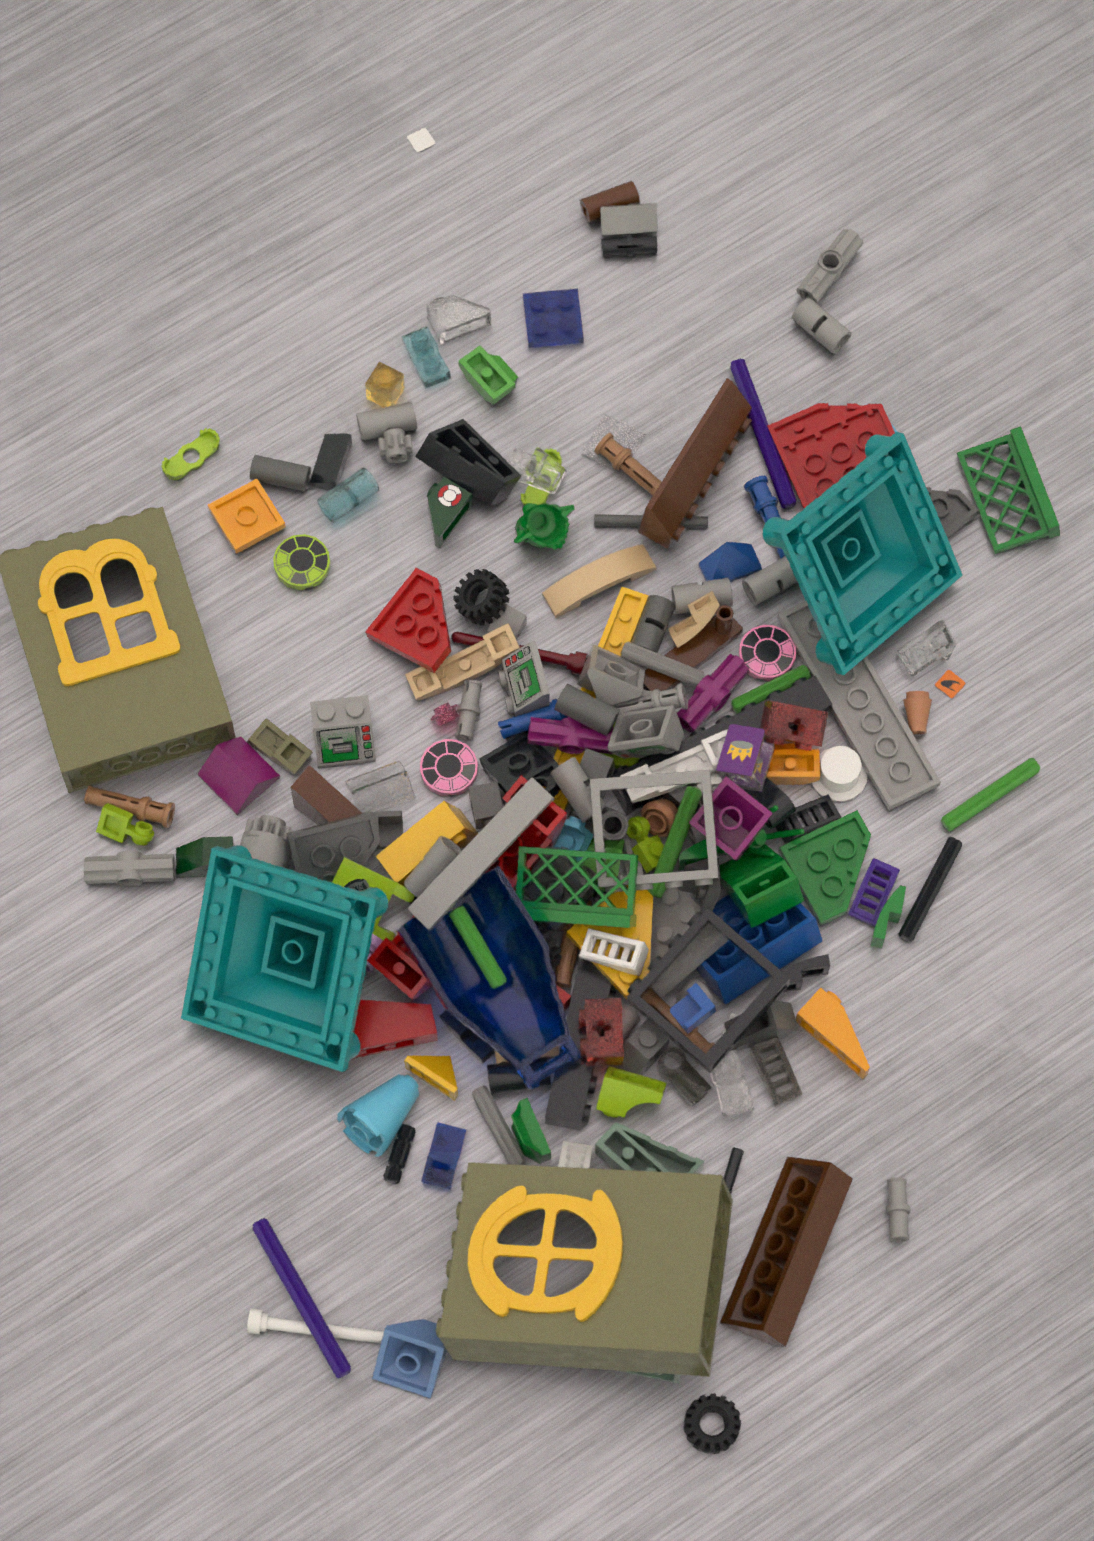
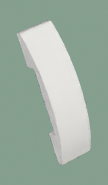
M728 729L701 740V745L653 766L643 765L620 775V777L710 770L713 773L716 771ZM688 784L626 789L631 802L634 803L666 794Z

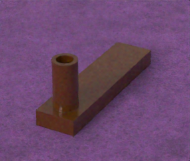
M722 605L718 607L716 615L711 618L697 635L682 646L674 647L664 656L697 669L743 633V627L733 618V609L728 605ZM648 668L645 670L643 688L649 691L654 689L663 691L674 688L681 681Z

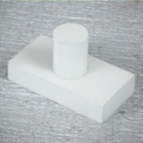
M563 1141L558 1167L590 1168L593 1145Z

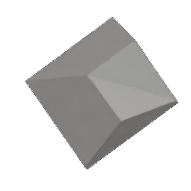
M593 644L577 685L594 692L597 699L609 705H615L641 696L645 668Z

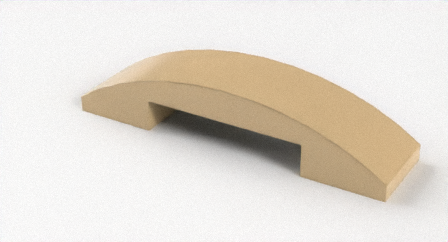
M636 545L606 555L577 569L542 592V595L554 617L557 618L580 607L581 601L627 579H630L632 582L655 571L657 567L644 545Z
M509 623L483 635V641L446 658L435 673L419 667L405 674L416 700L433 697L463 685L465 680H474L502 664V659L520 649Z

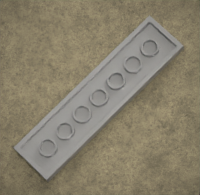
M807 601L779 613V622L796 646V651L810 671L811 677L816 675L833 704L832 714L851 747L859 755L862 766L888 811L939 787L940 779L868 656L845 675L837 674L832 665L822 663L816 657V645L822 636L809 610Z

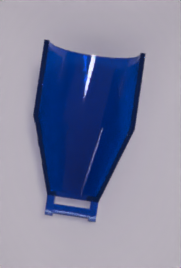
M500 866L484 873L431 930H428L415 916L395 930L443 1008L514 1066L525 1085L531 1091L540 1085V1081L570 1061L574 1063L582 1058L579 1049L570 1036L562 1000L559 999L555 983L557 981L555 972L552 971L548 955L550 953L548 944ZM460 906H464L507 978V981L498 988L493 989L450 918V912ZM560 1044L564 1050L562 1053L535 1071H532L529 1066L530 1063Z

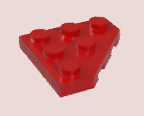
M415 568L365 633L369 639L433 673L436 672L451 653L442 588L437 578Z

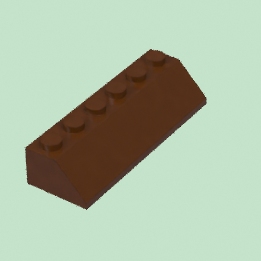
M728 378L725 380L645 508L638 533L667 549L673 540L676 542L680 540L686 528L683 526L685 520L693 519L699 508V505L696 504L700 497L706 498L712 487V483H710L713 475L718 477L726 464L723 459L726 454L731 456L739 443L736 438L739 433L744 435L752 422L748 418L752 407L732 380Z
M787 1156L720 1324L759 1341L786 1347L853 1180L852 1177L831 1162Z

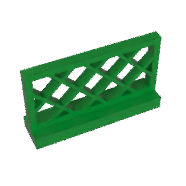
M1021 426L1011 429L1008 435L957 452L959 462L995 554L1046 536L1051 539L1060 535L1059 522ZM1008 444L1010 454L1006 461L992 456L997 447ZM978 455L985 458L981 468L977 470L969 467L965 458ZM1012 458L1015 462V465L1010 463ZM989 460L1003 466L997 478L984 473ZM1007 468L1019 473L1020 478L1016 485L1002 480ZM980 478L994 483L989 495L977 490L976 486ZM1022 483L1025 489L1020 488ZM999 485L1012 490L1007 503L993 497ZM1017 493L1029 498V503L1025 510L1011 505ZM981 498L986 500L984 505L981 501ZM990 502L1004 508L998 520L986 514V509ZM1008 510L1022 515L1017 527L1002 522ZM1026 518H1030L1038 522L1041 530L1028 533L1021 530V527ZM990 523L995 524V527H994L993 530H992V527H991V524H990ZM999 527L1014 532L1009 541L1001 544L997 543L995 535Z
M519 846L516 903L512 910V919L624 928L636 927L637 915L634 913L638 855ZM527 853L538 854L545 863L534 874L526 866ZM544 854L554 856L548 860ZM559 856H567L574 865L563 876L552 865ZM574 857H583V858H582L579 862H577ZM589 858H596L603 866V869L593 878L581 867ZM603 859L613 860L610 863L606 864V862ZM618 860L630 861L629 874L620 880L610 867ZM547 867L559 879L548 890L536 878ZM576 869L588 881L577 892L565 880ZM607 871L617 885L605 895L595 881ZM525 873L529 876V878L526 881ZM629 880V885H628V888H627V887L624 885V883ZM533 881L543 894L535 901H524V888ZM561 883L572 895L564 904L557 903L550 894ZM590 885L601 896V899L593 906L586 905L579 896ZM619 888L628 896L627 908H616L609 899ZM545 897H547V899H548L550 902H541V901H542ZM576 899L580 905L570 903ZM605 901L609 907H602L600 905Z

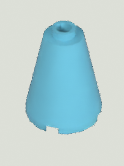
M398 1074L342 1108L338 1113L337 1120L339 1123L343 1120L347 1126L343 1130L346 1136L362 1151L369 1154L373 1150L377 1152L376 1157L383 1155L419 1096L418 1083L409 1075Z

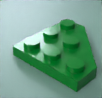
M858 810L779 847L782 858L798 878L801 892L820 926L845 915L850 904L871 838V833Z

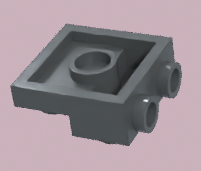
M549 847L552 849H560L559 847ZM544 854L548 860L554 856ZM559 856L552 863L562 876L574 866L567 856ZM541 858L531 870L533 874L545 864ZM582 866L591 878L596 875L589 867ZM549 867L536 877L546 890L559 880ZM578 869L565 879L575 892L588 882ZM533 881L524 888V901H535L543 894ZM562 883L550 893L557 903L563 904L572 896ZM590 885L579 896L587 904L596 891ZM545 897L541 902L550 901L547 899V897ZM576 899L570 903L580 905ZM547 922L555 931H562L567 924Z

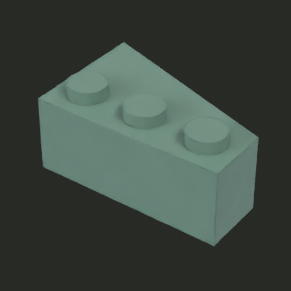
M615 1122L595 1143L594 1153L613 1170L699 1174L704 1166V1160L697 1157L693 1158L678 1151L677 1148L652 1140L651 1137L618 1122Z

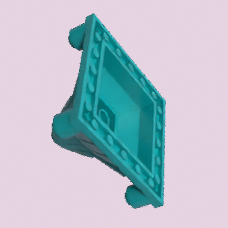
M895 432L890 437L880 434L871 436L865 446L866 459L859 463L856 468L848 472L836 484H833L819 498L812 501L803 511L796 514L790 520L772 517L763 527L762 535L766 544L783 549L805 601L808 603L813 619L817 623V628L822 636L816 645L815 653L817 659L822 663L832 665L837 674L845 675L963 576L904 433Z
M234 845L227 849L219 846L213 847L210 854L181 1019L340 1072L346 1071L349 1061L355 1058L360 1051L359 1038L353 1031L375 920L382 916L388 908L386 894L379 888L374 887L360 892L253 859L247 848L242 845Z

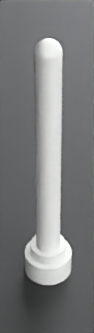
M250 1308L247 1333L260 1335V1332H266L269 1329L312 1335L304 1321L269 1317V1314L263 1313V1310ZM327 1324L334 1338L381 1344L384 1331Z

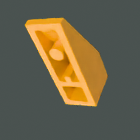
M820 987L796 1015V1022L864 1080L868 1075L870 1066L846 1011L841 1005L842 1002L833 992H826Z

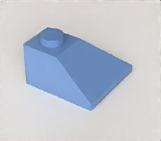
M420 1319L386 1325L372 1379L431 1398L447 1353V1349H445V1346L436 1335L437 1323Z

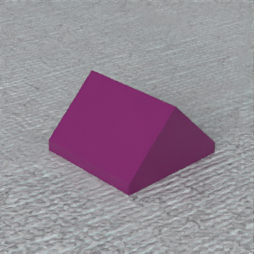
M241 736L217 744L198 772V776L236 815L242 812L280 778V775Z

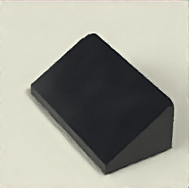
M351 434L324 435L309 485L337 491L352 444Z

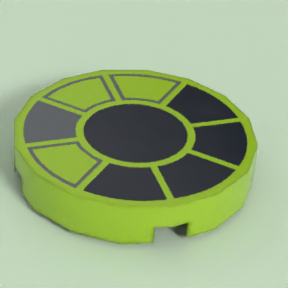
M306 534L293 535L283 540L276 548L273 557L274 570L278 579L287 587L296 590H306V588L312 586L314 588L320 585L330 570V556L325 544L316 537Z

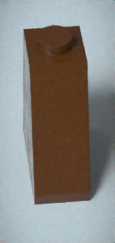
M310 765L290 787L294 808L317 825L363 814Z

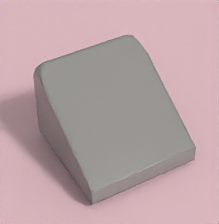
M504 603L503 605L507 607L505 612L502 610L498 612L501 617L498 620L495 617L493 618V623L490 624L487 632L489 633L509 623L517 639L527 624V616Z

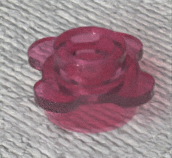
M449 702L435 708L433 710L435 715L430 720H435L438 727L456 719L459 717L456 711L458 705L450 706Z

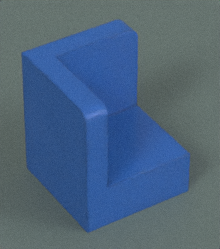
M697 983L687 989V995L670 1008V1013L687 1034L716 1012V1006Z

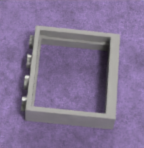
M710 770L590 779L595 852H605L600 791L702 783L709 870L637 875L636 890L653 889V883L665 882V888L683 887V881L695 880V886L713 884V878H719ZM596 859L598 873L603 869V866ZM607 871L598 878V887H605V893L617 885L612 877H607ZM619 876L618 878L622 880L626 876ZM629 880L624 885H629ZM619 888V889L616 890L615 892H620V891H623V890H622L621 888Z

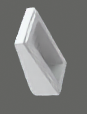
M588 928L579 957L628 974L640 976L648 954V947L642 941ZM598 939L601 940L597 954H595L592 952L596 940ZM608 943H611L612 947L608 957L604 956ZM620 947H623L624 950L621 959L619 960L617 959V956ZM632 951H634L631 962H629Z

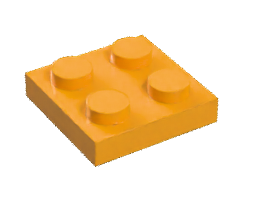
M258 479L208 504V510L236 554L286 528L284 520Z

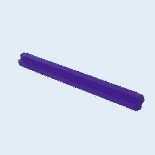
M742 358L733 360L730 369L737 388L752 407L748 418L752 420L751 426L779 502L783 509L791 508L796 505V497L778 449L767 427L768 422L747 365Z
M266 1218L256 1221L253 1224V1231L334 1375L337 1378L348 1375L351 1372L349 1362Z

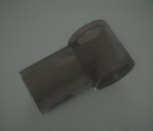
M669 1047L661 1053L657 1063V1072L662 1078L668 1080L691 1106L698 1103L711 1091L712 1087L687 1061L686 1055L681 1049ZM667 1058L677 1060L679 1068L673 1070L667 1068L664 1060Z

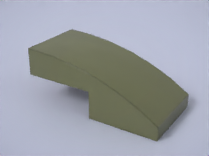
M267 718L247 740L256 750L293 775L313 753L293 735L290 734L288 736Z

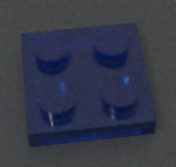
M578 288L523 293L528 348L584 343Z

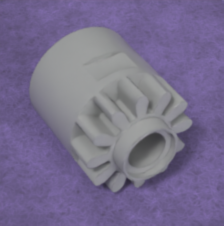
M262 815L260 818L255 817L254 820L248 819L240 845L247 848L253 859L287 868L291 850L286 833L292 832L291 827L286 826L284 820L275 816Z

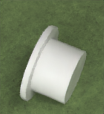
M836 746L820 753V780L813 782L812 786L821 797L829 794L833 802L843 803L855 799L862 793L867 784L868 774L862 766L859 755L853 749L847 746Z

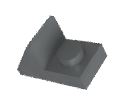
M708 858L688 864L684 871L709 870ZM717 858L719 878H713V884L695 886V880L683 881V887H678L681 891L696 894V899L700 900V912H704L707 908L713 912L720 894L719 858Z

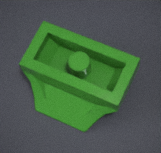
M481 345L458 361L459 367L467 381L484 400L493 405L515 389V381L518 378L515 372L500 356L488 354Z

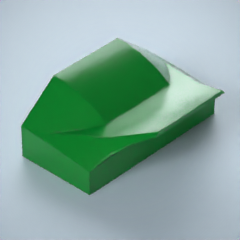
M528 1098L520 1100L515 1112L511 1115L513 1120L511 1129L523 1155L542 1164L551 1160V1150Z

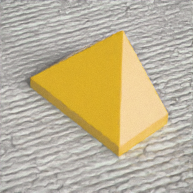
M408 1055L405 1058V1069L455 1101L457 1099L458 1088L451 1056Z

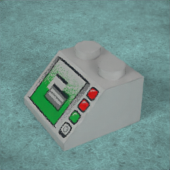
M536 641L529 642L502 659V670L498 671L501 688L506 687L508 696L504 697L508 714L513 713L514 717L549 706L550 693Z
M368 695L310 702L318 768L376 762Z
M674 705L619 713L608 744L609 752L625 759L632 757L643 758L652 754H670L674 751H679L684 732Z

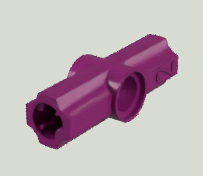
M729 654L711 676L706 675L693 691V696L688 700V709L683 710L681 708L677 712L680 724L684 730L691 733L697 730L713 712H718L731 696V691L749 672V668L737 655Z
M531 717L527 744L558 747L561 752L568 754H580L586 748L598 753L613 754L609 752L608 744L614 727H612L608 736H605L572 718H564L558 721Z

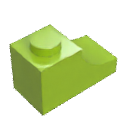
M609 1066L604 1076L596 1109L609 1117L617 1118L621 1116L625 1118L627 1111L636 1105L643 1103L660 1104L667 1083Z

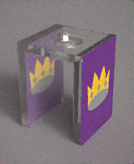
M735 724L729 725L716 768V772L722 780L727 776L742 789L762 792L775 749L773 743L764 742L766 735L764 729Z

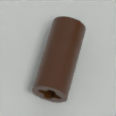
M633 181L580 199V206L588 223L601 218V206L640 203L639 194Z

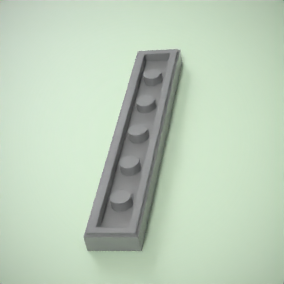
M531 777L407 909L428 930H431L555 798Z

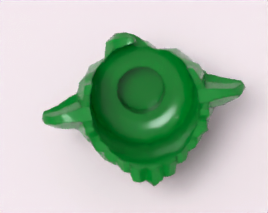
M546 502L539 505L526 503L522 509L524 515L517 520L515 525L517 537L514 539V543L529 542L538 548L561 549L566 542L565 539L567 538L570 525L567 517L575 510L574 505L560 507Z

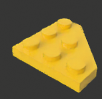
M647 889L636 890L634 913L637 915L636 927L624 928L575 924L566 933V936L580 950L588 928L642 941L646 944L648 954L640 976L592 962L626 1000L630 994L627 990L631 984L638 978L643 980L650 972L647 968L650 965L653 896ZM624 891L614 892L609 897L616 908H627L628 896ZM605 901L600 905L602 907H609ZM596 940L592 953L597 954L601 940ZM608 943L604 956L608 957L612 947L611 943ZM620 947L617 956V959L619 960L621 959L624 950L623 947ZM632 951L629 962H631L634 951Z

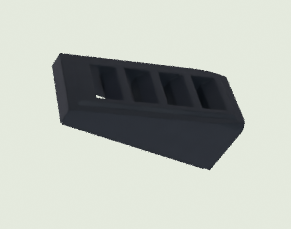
M828 794L795 807L796 811L775 828L778 832L804 829V834L783 837L784 844H787L842 817ZM821 806L824 809L826 815L828 816V818L824 819L820 810L818 809ZM809 812H812L815 820L817 821L816 823H814L811 819ZM799 817H801L806 827H802L798 820Z

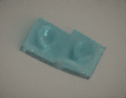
M427 326L402 336L406 350L425 388L451 379L450 370L440 355L438 344Z

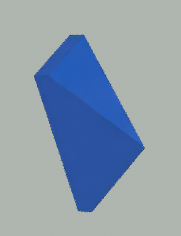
M726 542L699 562V567L705 581L729 578L730 582L762 570L752 544Z

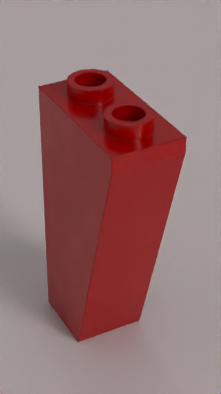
M360 999L353 1031L359 1038L360 1051L355 1058L438 1041L431 1004Z

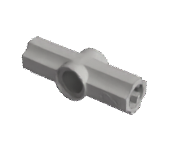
M843 229L829 248L820 254L818 262L797 287L796 293L799 294L803 301L810 297L818 303L829 287L840 279L843 269L863 245V240L859 237L858 233L852 229ZM825 265H833L835 268H827Z
M121 851L116 856L85 857L84 881L86 884L116 883L123 887H136L142 885L143 882L175 881L174 854L143 855L138 851Z

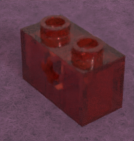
M765 701L760 728L765 730L764 737H767V743L784 746V741L795 743L794 748L812 751V746L822 747L828 712L776 701ZM788 724L798 725L797 731L788 728Z
M621 998L585 999L584 1009H579V1027H585V1038H580V1056H586L587 1066L623 1065L624 1046ZM597 1028H603L604 1037H599Z

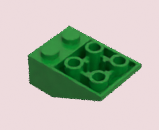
M763 844V846L760 848L768 851H773L766 844ZM773 851L775 853L774 857L743 854L738 861L731 859L719 865L720 883L751 928L804 902L798 878L786 861L775 851Z

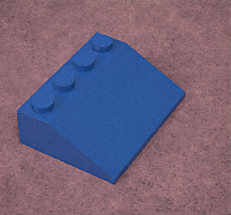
M729 894L717 901L713 909V913L778 969L783 968L823 942L816 918L801 903L753 928L748 924ZM729 940L696 968L705 983L725 1005L770 976Z

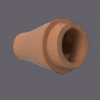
M909 691L906 693V699L903 700L909 728L913 735L926 734L932 699L929 698V692Z

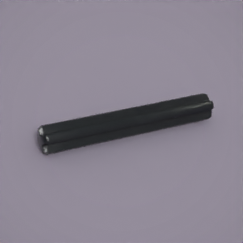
M954 837L947 839L900 929L899 936L910 942L914 940L961 850L962 842Z

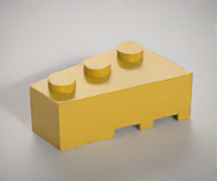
M442 801L376 855V857L394 881L405 885L404 881L418 863L424 859L426 853L440 836L447 837L462 849L476 837L478 832L461 809L446 801Z

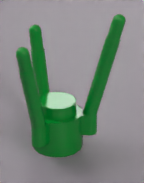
M774 805L768 810L774 813L778 811L779 807ZM762 829L744 855L756 854L774 857L775 853L773 851L760 849L766 840L804 834V829L766 833Z

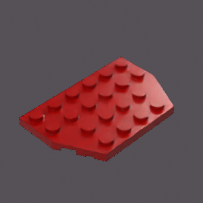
M818 403L767 426L803 508L816 498H819L822 493L866 459L865 446L871 436L880 434L890 437L895 433L882 404H867L863 406L857 403H847V405Z

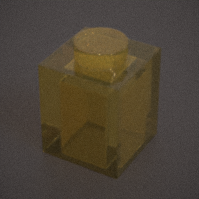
M379 361L365 383L366 398L382 407L395 405L405 389L404 374Z

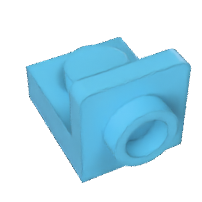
M570 816L569 820L566 819L554 847L561 849L563 846L569 850L587 851L594 834L585 828V822L582 823L580 819ZM576 857L575 859L579 862L583 857Z

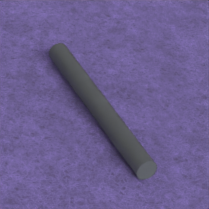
M594 514V526H640L643 515ZM694 516L692 520L686 519L683 526L708 528V516Z

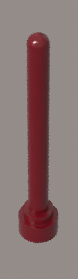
M458 631L451 635L453 642L468 646L484 640L481 636ZM538 649L541 661L566 666L567 670H571L572 674L576 675L581 674L588 657V653L576 651L575 654L565 655Z

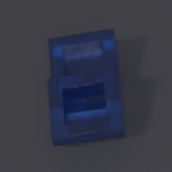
M437 1122L421 1182L451 1190L467 1129Z

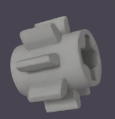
M389 429L384 432V438L378 439L380 457L386 456L387 461L390 463L404 462L408 459V454L413 453L411 435L405 436V432L402 429Z

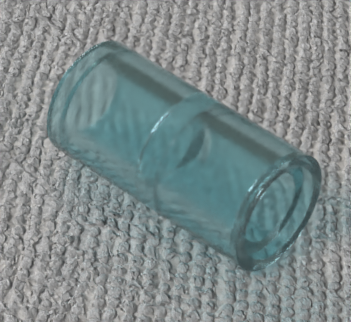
M363 467L318 498L317 503L324 515L334 523L377 493L379 486L372 474Z

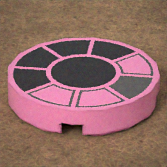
M761 625L752 628L744 635L739 646V658L749 668L747 673L749 676L755 679L771 681L791 671L796 659V646L785 630L775 625Z
M444 739L434 742L425 750L421 757L420 773L423 783L431 792L440 796L449 797V795L456 794L457 796L463 794L468 790V787H472L477 778L478 762L475 753L467 744L458 740Z

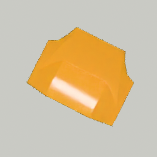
M804 743L772 744L775 746L766 776L775 785H805L820 780L819 749H809Z

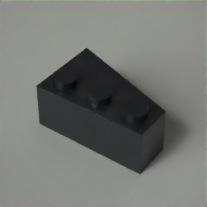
M464 419L429 432L415 456L488 506H493L506 500L521 477V474Z

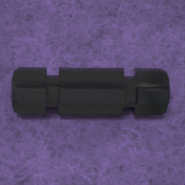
M402 1124L398 1130V1139H395L388 1160L389 1166H386L384 1172V1180L395 1184L400 1182L401 1168L403 1169L411 1148L410 1142H413L416 1133L414 1127Z

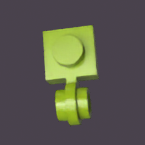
M109 803L103 806L96 829L97 833L120 843H123L129 835L135 844L141 846L148 845L154 837L151 824L139 821L136 825H132L131 822L134 814Z
M635 816L628 820V830L626 833L631 839L637 841L632 851L635 855H638V860L646 873H649L656 869L664 844L658 835L648 837L650 824L646 818Z

